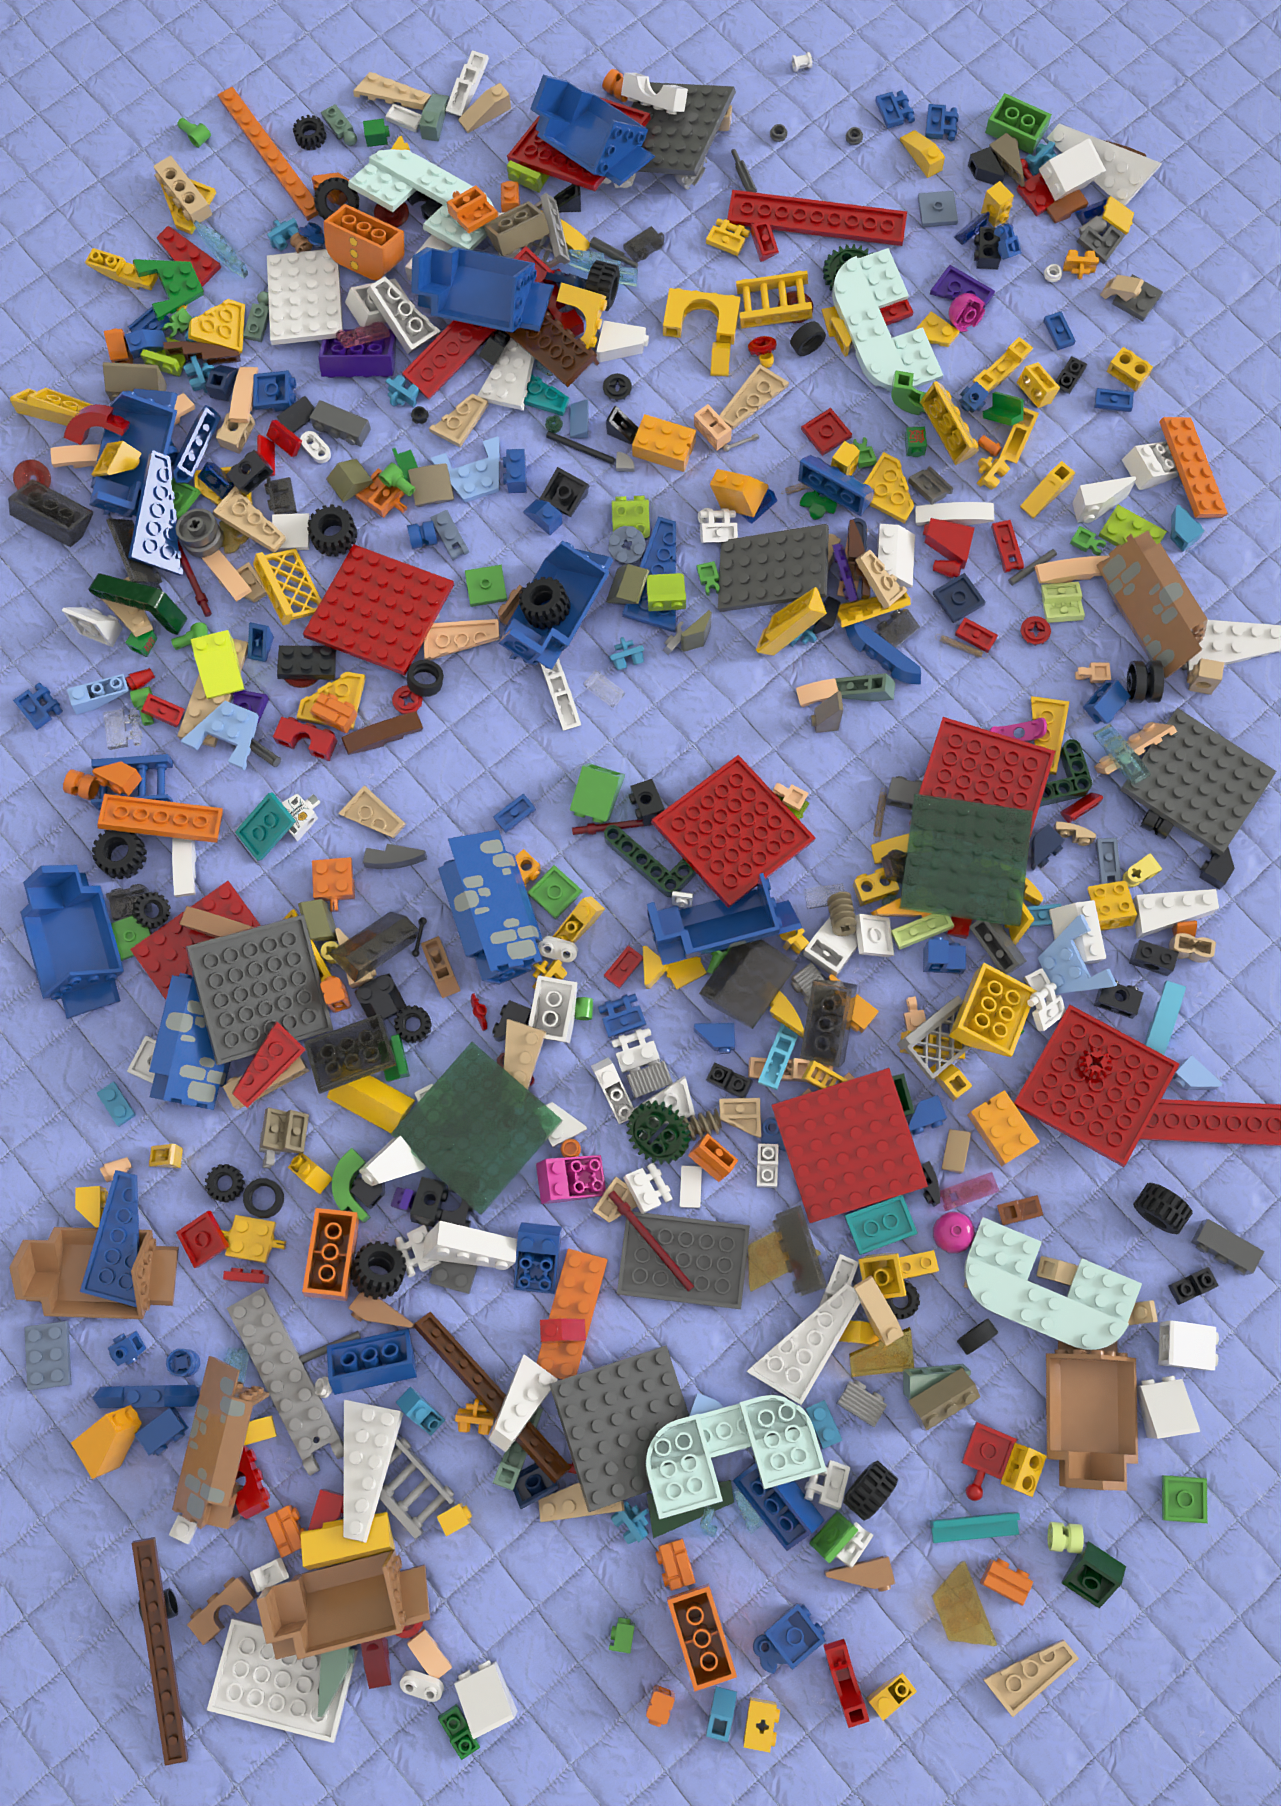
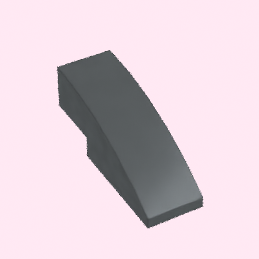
M387 844L385 851L366 848L363 864L366 868L371 869L402 868L427 860V854L425 850Z

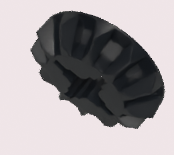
M619 373L608 376L603 383L604 394L609 399H615L616 401L625 399L626 396L630 395L632 389L630 379ZM617 382L620 387L618 392L615 391Z

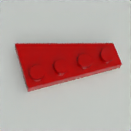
M167 226L156 237L159 244L174 261L191 262L202 287L221 268L219 262L170 226Z
M276 1021L232 1094L248 1108L306 1049Z

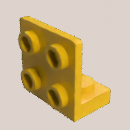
M1126 881L1094 885L1087 888L1090 901H1095L1101 931L1133 926L1137 912Z

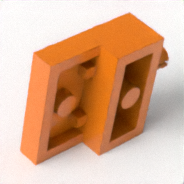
M476 185L461 194L458 191L456 193L454 191L452 194L453 199L447 201L448 213L468 233L475 231L498 217V211L487 201L486 194Z
M379 468L370 476L374 483L355 495L359 501L383 518L394 507L402 513L407 510V506L400 502L405 493L397 487L394 488L392 486L389 488L383 484L378 477L382 472Z
M351 857L312 860L314 900L330 901V911L334 912L335 910L337 912L338 900L355 899Z

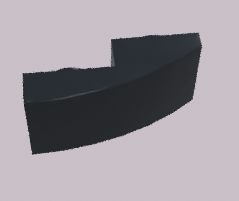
M1071 356L1056 380L1060 390L1070 394L1086 369L1087 363Z
M715 1062L706 1079L712 1085L739 1098H746L753 1083L751 1079Z
M930 1161L921 1165L926 1181L930 1184L923 1189L925 1192L923 1196L928 1204H932L935 1207L940 1203V1188L935 1171Z
M1209 1267L1168 1285L1178 1305L1219 1286Z

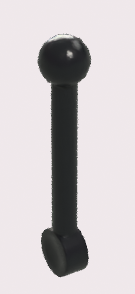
M421 917L418 920L420 926L416 940L415 950L412 951V955L414 957H418L420 954L419 945L421 935L423 931V926L427 922L426 918Z

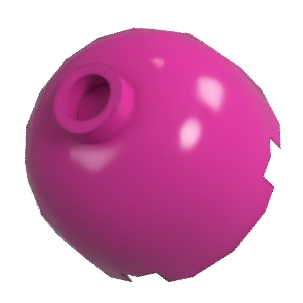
M971 293L959 295L952 301L949 307L948 315L950 322L960 332L968 331L967 327L970 325L975 327L981 321L985 313L983 308L985 303Z
M948 1212L941 1215L933 1227V1238L936 1245L951 1254H958L967 1250L972 1245L975 1237L972 1221L966 1215L959 1212Z

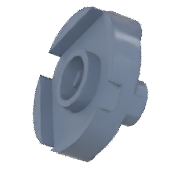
M622 526L616 529L609 537L608 547L610 554L616 561L624 564H633L643 556L646 542L643 534L635 527ZM625 540L632 542L630 550L622 548Z

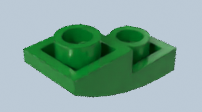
M457 1704L438 1716L440 1724L449 1736L450 1743L461 1760L480 1748L477 1738L473 1739L467 1720Z

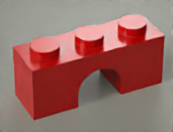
M553 283L551 285H554L546 310L552 315L553 320L558 319L564 326L563 329L566 330L568 328L575 335V338L584 332V322L575 309L569 312L559 311L565 304L556 301L560 288L556 283Z
M281 717L273 735L277 744L291 749H295L299 740L304 738L310 739L311 743L308 750L311 755L330 761L338 742L334 732L331 730L317 729L311 723H299L293 717H288V719Z
M244 1445L236 1479L245 1477L246 1482L244 1487L236 1492L235 1503L239 1514L248 1519L270 1507L268 1502L270 1495L266 1487L262 1485L263 1475L261 1470L256 1468L254 1461L257 1458L253 1449H249Z

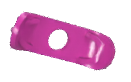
M1038 718L1033 721L1008 726H994L989 731L1026 742L1042 738L1046 734L1047 723L1044 718ZM1017 728H1022L1025 730V734L1021 738H1016L1014 731Z

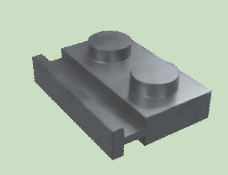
M930 466L927 470H921L910 476L908 483L931 505L945 498L947 494L953 493V487Z

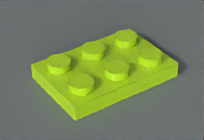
M1117 505L1098 536L1118 546L1128 542L1126 538L1130 534L1135 538L1149 531L1155 543L1159 544L1167 531Z

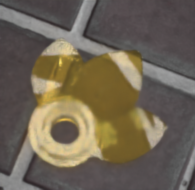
M219 522L224 536L221 547H224L225 554L236 552L240 545L245 543L249 537L225 522Z

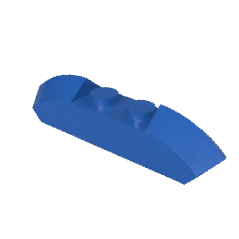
M205 405L198 414L176 458L173 467L176 483H189L193 478L221 419V416L210 406Z
M861 621L845 626L847 636L852 645L859 652L865 651L869 658L877 660L885 670H890L892 672L890 676L904 683L921 684V668L910 658Z
M196 1385L100 1387L92 1398L99 1409L124 1408L129 1405L133 1408L194 1407L199 1393Z

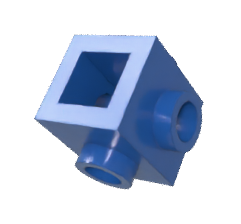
M976 381L970 388L966 386L959 394L962 396L959 400L960 406L966 412L970 411L973 413L975 410L979 412L986 404L984 400L990 393Z
M137 1330L127 1336L124 1333L113 1339L114 1343L108 1347L109 1355L117 1366L123 1363L129 1365L138 1359L137 1356L147 1349Z

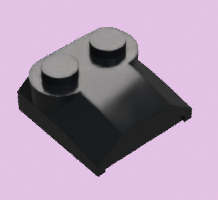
M557 467L539 499L549 502L561 513L572 517L580 502L588 495L590 485Z
M390 973L367 982L354 992L372 1027L396 1015L398 1012L400 1013L402 1008H407Z

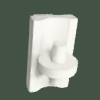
M857 1522L854 1523V1526L858 1529V1532L836 1556V1558L851 1569L874 1536L863 1529Z

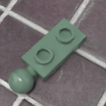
M336 104L321 112L322 118L338 139L343 138L344 143L348 146L356 144L357 136L354 133L353 126Z
M266 291L258 294L257 301L259 304L252 303L243 334L245 339L258 342L263 340L269 320V298Z

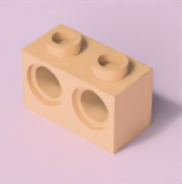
M709 404L694 414V427L716 451L731 441L732 429Z

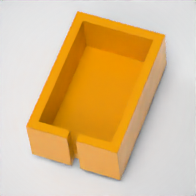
M644 414L632 444V456L684 472L696 442V430Z
M1005 1090L967 1114L1001 1167L1040 1142Z

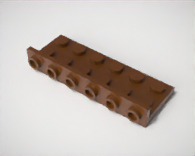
M547 310L540 331L520 327L514 332L504 331L567 388L592 362L596 366L599 364L595 351L591 348H585V343L580 338L576 340L574 338L575 335L568 328L564 330L562 323L558 319L553 320L552 315Z

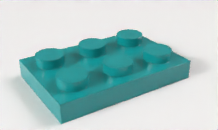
M268 793L238 827L235 833L256 860L260 861L264 859L295 824L296 820L274 793Z
M903 1195L844 1216L859 1255L918 1234Z

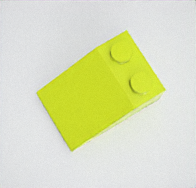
M228 630L191 639L194 657L207 699L245 690L234 641Z

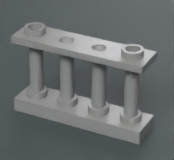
M397 1437L395 1441L397 1446L393 1449L389 1465L402 1452L412 1462L388 1485L382 1486L379 1499L408 1532L417 1539L424 1532L421 1528L423 1526L422 1523L445 1500L452 1504L455 1501L453 1498L455 1494L447 1485L443 1487L410 1450L411 1444L404 1437L401 1439ZM418 1468L426 1478L403 1501L400 1500L398 1502L392 1496L394 1490ZM432 1484L440 1494L417 1517L414 1516L412 1518L407 1513L408 1507Z

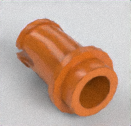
M983 435L978 441V446L988 451L990 456L996 457L1002 449L1000 443L996 444L986 435Z

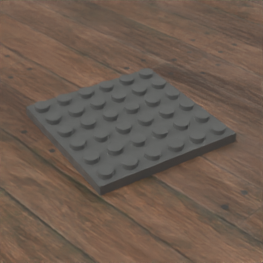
M650 82V86L655 94L660 92L663 85H677L688 89L685 110L684 112H677V114L666 113V109H654V105H641V101L633 102L632 108L650 113L651 120L645 126L648 132L641 147L656 156L637 172L697 176L736 90L734 86Z
M1177 708L1166 723L1174 725L1177 732L1173 735L1169 733L1161 737L1162 742L1157 745L1153 743L1120 791L1221 856L1277 771Z
M298 915L185 946L216 1065L256 1054L276 1021L297 1041L333 1031L328 1007L320 986L321 979L304 915Z
M667 1345L550 1383L549 1386L588 1512L650 1491L651 1487L646 1474V1455L651 1441L665 1425L689 1416Z

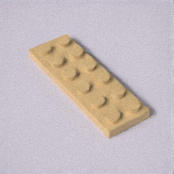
M233 639L241 672L248 653V642ZM199 674L177 735L178 738L183 739L224 701L231 703L233 693L207 699ZM207 735L202 744L216 747L218 738Z

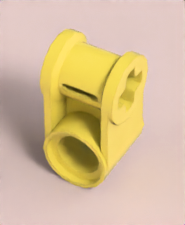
M1150 853L1132 865L1123 874L1122 881H1126L1128 887H1136L1158 874L1162 868Z

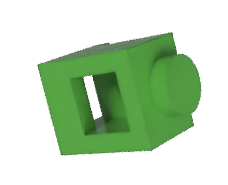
M618 1617L617 1626H612L610 1639L615 1641L610 1643L609 1650L631 1653L635 1623H631V1619Z

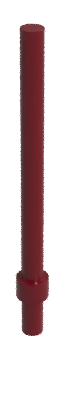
M178 540V548L181 551L180 562L196 595L195 600L197 604L201 606L205 617H208L212 614L207 604L208 599L205 593H202Z
M638 819L596 825L595 823H588L587 826L572 827L573 835L586 833L594 835L596 832L604 831L609 825H616L620 829L643 827L644 825Z
M613 1190L608 1197L618 1207L617 1211L629 1220L689 1292L694 1285L633 1214L627 1202L624 1203Z

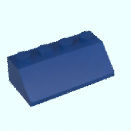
M809 455L801 459L798 475L799 482L862 516L873 500L874 490L869 485L860 483L853 476L844 474L837 467L828 465L819 457Z
M409 1328L327 1345L328 1381L334 1395L417 1377L416 1360Z
M756 1461L732 1480L786 1551L811 1535L825 1521L810 1500L805 1499V1494L795 1481L764 1490Z

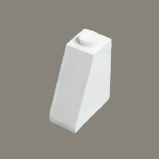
M603 321L596 351L598 362L642 354L644 346L647 347L649 342L646 328Z
M399 1136L388 1142L359 1172L367 1184L374 1186L424 1170L426 1166L404 1139Z

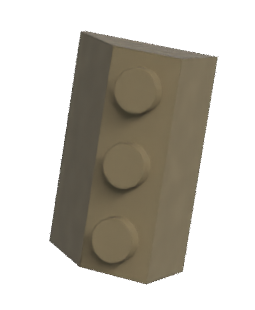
M529 201L483 225L495 250L502 256L510 255L513 251L528 246L529 243L540 240L550 233L545 214Z
M103 362L105 392L111 401H114L122 391L133 392L134 389L166 391L167 384L158 365Z
M961 1368L908 1402L920 1428L927 1431L951 1415L956 1414L967 1405L975 1402V1400L980 1398L975 1383L964 1369Z

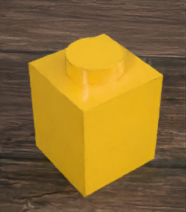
M460 1503L437 1516V1519L447 1537L471 1523L470 1518L472 1514L467 1505L463 1506Z

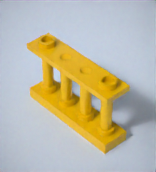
M796 271L794 273L736 281L737 294H743L745 309L744 312H739L741 329L812 319V303L805 302L803 286L808 284V272ZM796 286L798 304L788 305L785 287ZM768 290H779L780 307L770 308ZM761 291L763 309L752 310L750 293Z

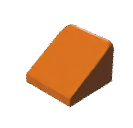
M1197 921L1177 923L1172 928L1173 936L1179 933H1186L1195 937Z

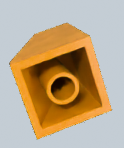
M720 469L716 470L710 482L711 489L721 509L728 508L729 510H735L738 514L750 517L755 516L769 488L768 484L751 476Z
M131 1405L104 1415L71 1442L92 1479L121 1467L135 1438L134 1434L138 1432L142 1424L137 1412Z

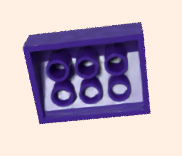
M343 329L342 338L322 340L318 356L321 377L352 378L354 376H363L369 378L372 376H393L396 357V336L391 329Z

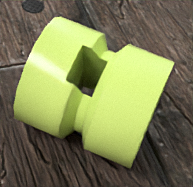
M1049 1522L1047 1534L1049 1551L1063 1552L1066 1549L1069 1553L1081 1554L1084 1542L1082 1525L1068 1523L1067 1526H1064L1061 1522Z

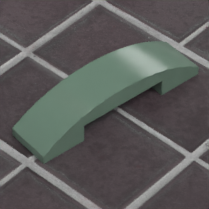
M538 1408L529 1420L536 1429L543 1412L541 1408ZM516 1441L504 1453L493 1480V1484L513 1491L527 1456V1453Z

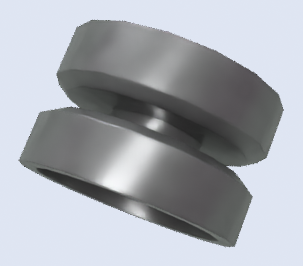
M197 508L189 510L177 521L176 534L190 555L207 557L218 551L222 546L224 540L223 531L210 511Z

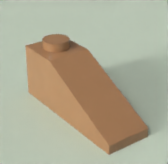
M439 936L421 943L441 997L445 998L461 991Z
M362 1292L357 1295L349 1306V1309L353 1311L351 1315L360 1322L364 1319L369 1322L414 1329L413 1322L379 1297L377 1300L372 1299V1296L367 1298L364 1296L365 1293Z
M887 1555L857 1562L852 1569L845 1565L824 1571L825 1576L828 1578L872 1589L878 1588L879 1592L889 1590L891 1585L895 1584L890 1560Z

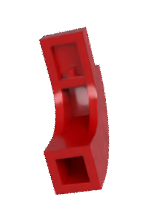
M101 404L89 405L82 408L71 419L66 427L64 438L82 445L88 438L90 428L95 426L103 427L123 436L129 428L130 422L121 416L113 415V407Z
M841 1639L823 1645L848 1728L870 1722L845 1640Z

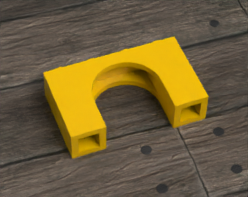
M561 282L556 301L577 307L583 312L586 318V330L580 339L585 343V348L592 349L596 346L597 337L595 336L597 329L599 330L602 324V319L600 318L602 311H605L607 306L606 296Z
M669 288L663 322V336L681 338L683 321L686 315L696 309H706L714 313L718 319L716 342L734 345L740 297L705 293L697 290L689 291L680 288Z

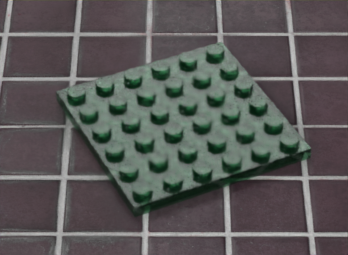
M914 794L899 909L1020 926L1033 811Z
M471 1042L393 1130L391 1135L394 1138L401 1136L409 1145L411 1153L482 1215L563 1120L476 1044Z

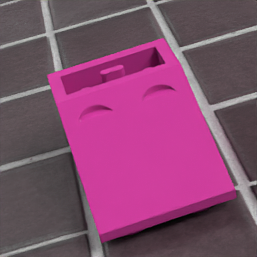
M601 1155L552 1158L536 1163L541 1204L601 1197L606 1191Z

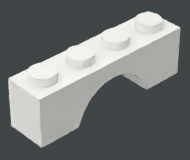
M624 73L621 95L628 97L627 100L641 101V105H654V109H666V113L677 114V112H684L688 89L677 85H663L660 92L655 94L650 86L648 76L638 73Z

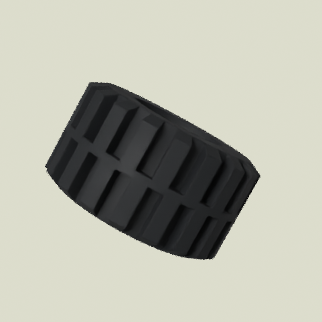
M339 177L326 179L320 183L315 191V208L319 216L324 220L334 213L326 202L327 195L333 190L342 191L347 197V205L357 210L359 209L360 199L358 193L348 187L346 179Z
M596 260L591 266L587 277L585 290L606 296L607 306L605 311H609L616 298L620 279L619 266Z
M330 504V507L324 505L322 506L323 509H316V514L312 513L310 516L311 520H308L309 527H307L310 539L315 549L319 550L321 554L326 553L330 557L332 554L335 557L339 556V553L344 555L347 549L350 551L352 548L351 544L356 543L357 529L353 518L348 510L342 509V506L338 505L335 507L334 504ZM331 526L342 527L335 535L327 536L323 534Z
M541 577L537 580L536 578L532 583H527L526 588L523 587L522 593L519 595V605L530 625L533 624L535 628L545 629V627H548L550 629L553 628V625L557 626L560 624V621L566 619L565 615L569 614L570 601L563 585L557 579ZM550 600L548 603L540 605L541 603Z
M105 829L103 835L101 833L98 835L99 839L93 843L96 847H92V852L94 853L92 857L96 861V865L105 874L114 879L115 877L123 879V876L128 879L131 878L130 874L136 875L139 868L142 870L144 867L142 862H146L147 859L144 856L147 854V850L144 848V843L135 833ZM128 845V852L124 858L118 861H111V854L116 847Z
M1147 1183L1133 1203L1136 1211L1149 1223L1167 1233L1176 1235L1181 1232L1193 1214L1190 1206L1181 1197L1155 1183Z
M376 1241L375 1244H372V1242L367 1243V1246H362L356 1254L350 1276L351 1280H353V1286L358 1287L357 1291L365 1293L364 1296L367 1298L372 1296V1299L377 1300L378 1297L386 1299L387 1295L391 1297L394 1295V1292L399 1290L407 1267L405 1264L406 1259L402 1257L403 1253L400 1250H396V1246L392 1245L391 1247L388 1245V1242H384V1244H381L380 1241ZM380 1266L388 1274H376L369 1267Z
M877 1460L871 1463L846 1493L843 1503L865 1521L871 1518L888 1499L897 1485L898 1478Z

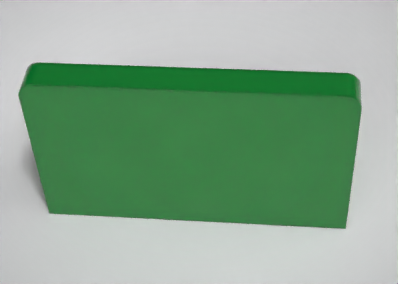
M994 392L992 393V407L983 411V418L1013 426L1023 421L1024 400L1015 396Z
M393 448L392 451L397 466L402 470L404 479L411 484L408 470L418 468L413 453L410 449L398 454L396 448Z
M399 1034L391 1036L389 1041L378 1043L386 1081L390 1082L409 1077L410 1074L403 1043Z

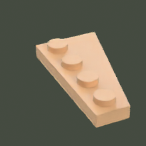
M499 620L433 623L424 640V659H436L499 640Z
M1149 722L1143 726L1141 731L1131 735L1124 744L1115 747L1111 754L1102 757L1094 768L1097 773L1108 775L1128 763L1129 757L1141 755L1145 752V747L1153 743L1157 745L1163 741L1161 737L1168 733L1173 735L1177 731L1174 725Z

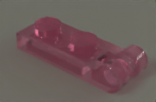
M374 322L372 325L356 327L354 330L346 332L344 330L336 332V338L345 348L390 336L389 329L383 322Z
M990 1172L941 1190L940 1198L942 1197L945 1204L943 1205L944 1210L949 1211L1000 1191L993 1173ZM955 1193L958 1200L952 1202L949 1194Z

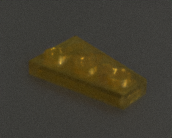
M910 1327L903 1329L904 1335L887 1346L879 1340L849 1353L851 1376L902 1372L903 1369L914 1368Z

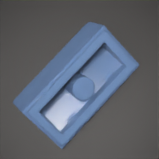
M588 400L571 404L570 438H588Z

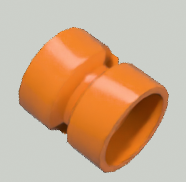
M611 69L603 80L602 88L607 93L614 94V97L621 102H626L628 97L621 95L623 74L616 69Z
M71 769L64 779L63 790L67 794L79 795L80 798L91 801V799L96 797L100 784L95 781V776L85 775L81 771Z

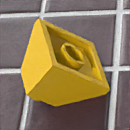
M124 441L107 443L91 475L93 477L106 476L132 470L138 466L141 453Z
M898 1253L873 1254L858 1259L862 1281L872 1276L885 1299L906 1296Z

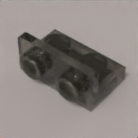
M651 226L623 244V249L637 263L640 260L646 259L654 251L662 248L664 245V234L662 232L658 234Z
M268 476L266 478L267 483L264 486L266 494L270 495V500H267L269 510L273 511L274 514L297 513L291 478L287 477L272 481L271 477Z
M908 609L893 611L890 614L891 618L880 622L874 631L895 648L920 628Z
M894 849L881 858L886 879L910 887L917 884L916 872L913 866L921 862L920 857Z
M135 884L128 889L118 888L113 889L110 893H106V898L110 902L112 919L116 921L133 916L134 902L143 894L148 893L149 889L145 885ZM151 903L145 905V914L153 912Z

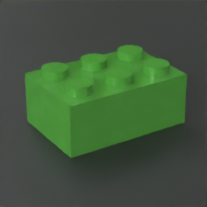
M1004 93L988 119L985 133L997 139L1008 133L1011 137L1016 138L1019 149L1033 154L1048 129L1052 114Z

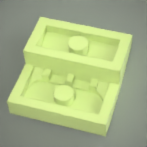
M1079 582L1041 584L1044 615L1048 623L1084 620L1085 613L1081 602L1082 592Z

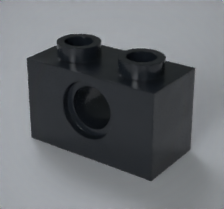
M253 450L247 453L238 464L234 465L227 475L239 491L248 495L274 471L264 457Z
M649 779L631 785V794H628L631 805H635L637 808L635 809L638 821H642L644 827L651 825L652 819L665 810L653 780Z
M1139 940L1134 945L1129 964L1168 976L1174 971L1179 952Z
M1115 980L1117 986L1100 988L1098 990L1094 1006L1131 1019L1138 1014L1144 992L1138 991L1137 987L1131 985L1126 987L1120 985ZM1115 993L1121 994L1123 1001H1118L1115 998Z
M421 1177L410 1212L411 1222L434 1227L436 1222L441 1220L443 1211L441 1206L443 1202L446 1203L449 1190H446V1182ZM428 1200L435 1201L432 1205L425 1204Z

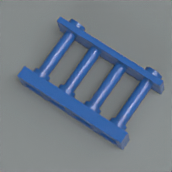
M168 754L91 759V767L93 769L117 762H123L135 768L142 780L138 784V796L131 797L173 802V799L168 794H165V770L173 768V760ZM148 769L157 770V795H146V771ZM100 785L99 799H91V804L98 810H101L104 794H107V785L105 787Z

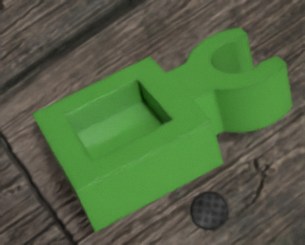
M182 307L169 318L171 323H166L162 330L171 329L172 333L169 335V338H173L177 330L182 334L189 328V322L192 317Z
M863 437L862 444L857 443V440L854 439L853 445L860 450L858 468L875 465L877 459L872 446L867 447V439Z
M1079 526L1070 544L1084 552H1087L1089 548L1093 554L1100 556L1102 550L1098 549L1097 546L1104 548L1106 542L1094 539L1095 533Z
M715 561L696 565L700 584H706V595H710V588H714L718 594L719 585L716 581H719V575Z

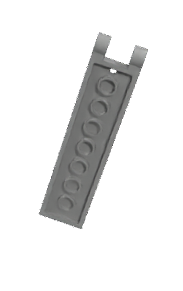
M263 1287L228 1307L227 1310L269 1392L308 1475L311 1476L320 1471L313 1452L325 1445L331 1444L332 1451L337 1459L344 1457V1443L319 1395L315 1394V1385L304 1364L301 1362L299 1354L266 1288ZM315 1437L319 1438L318 1443L314 1442Z

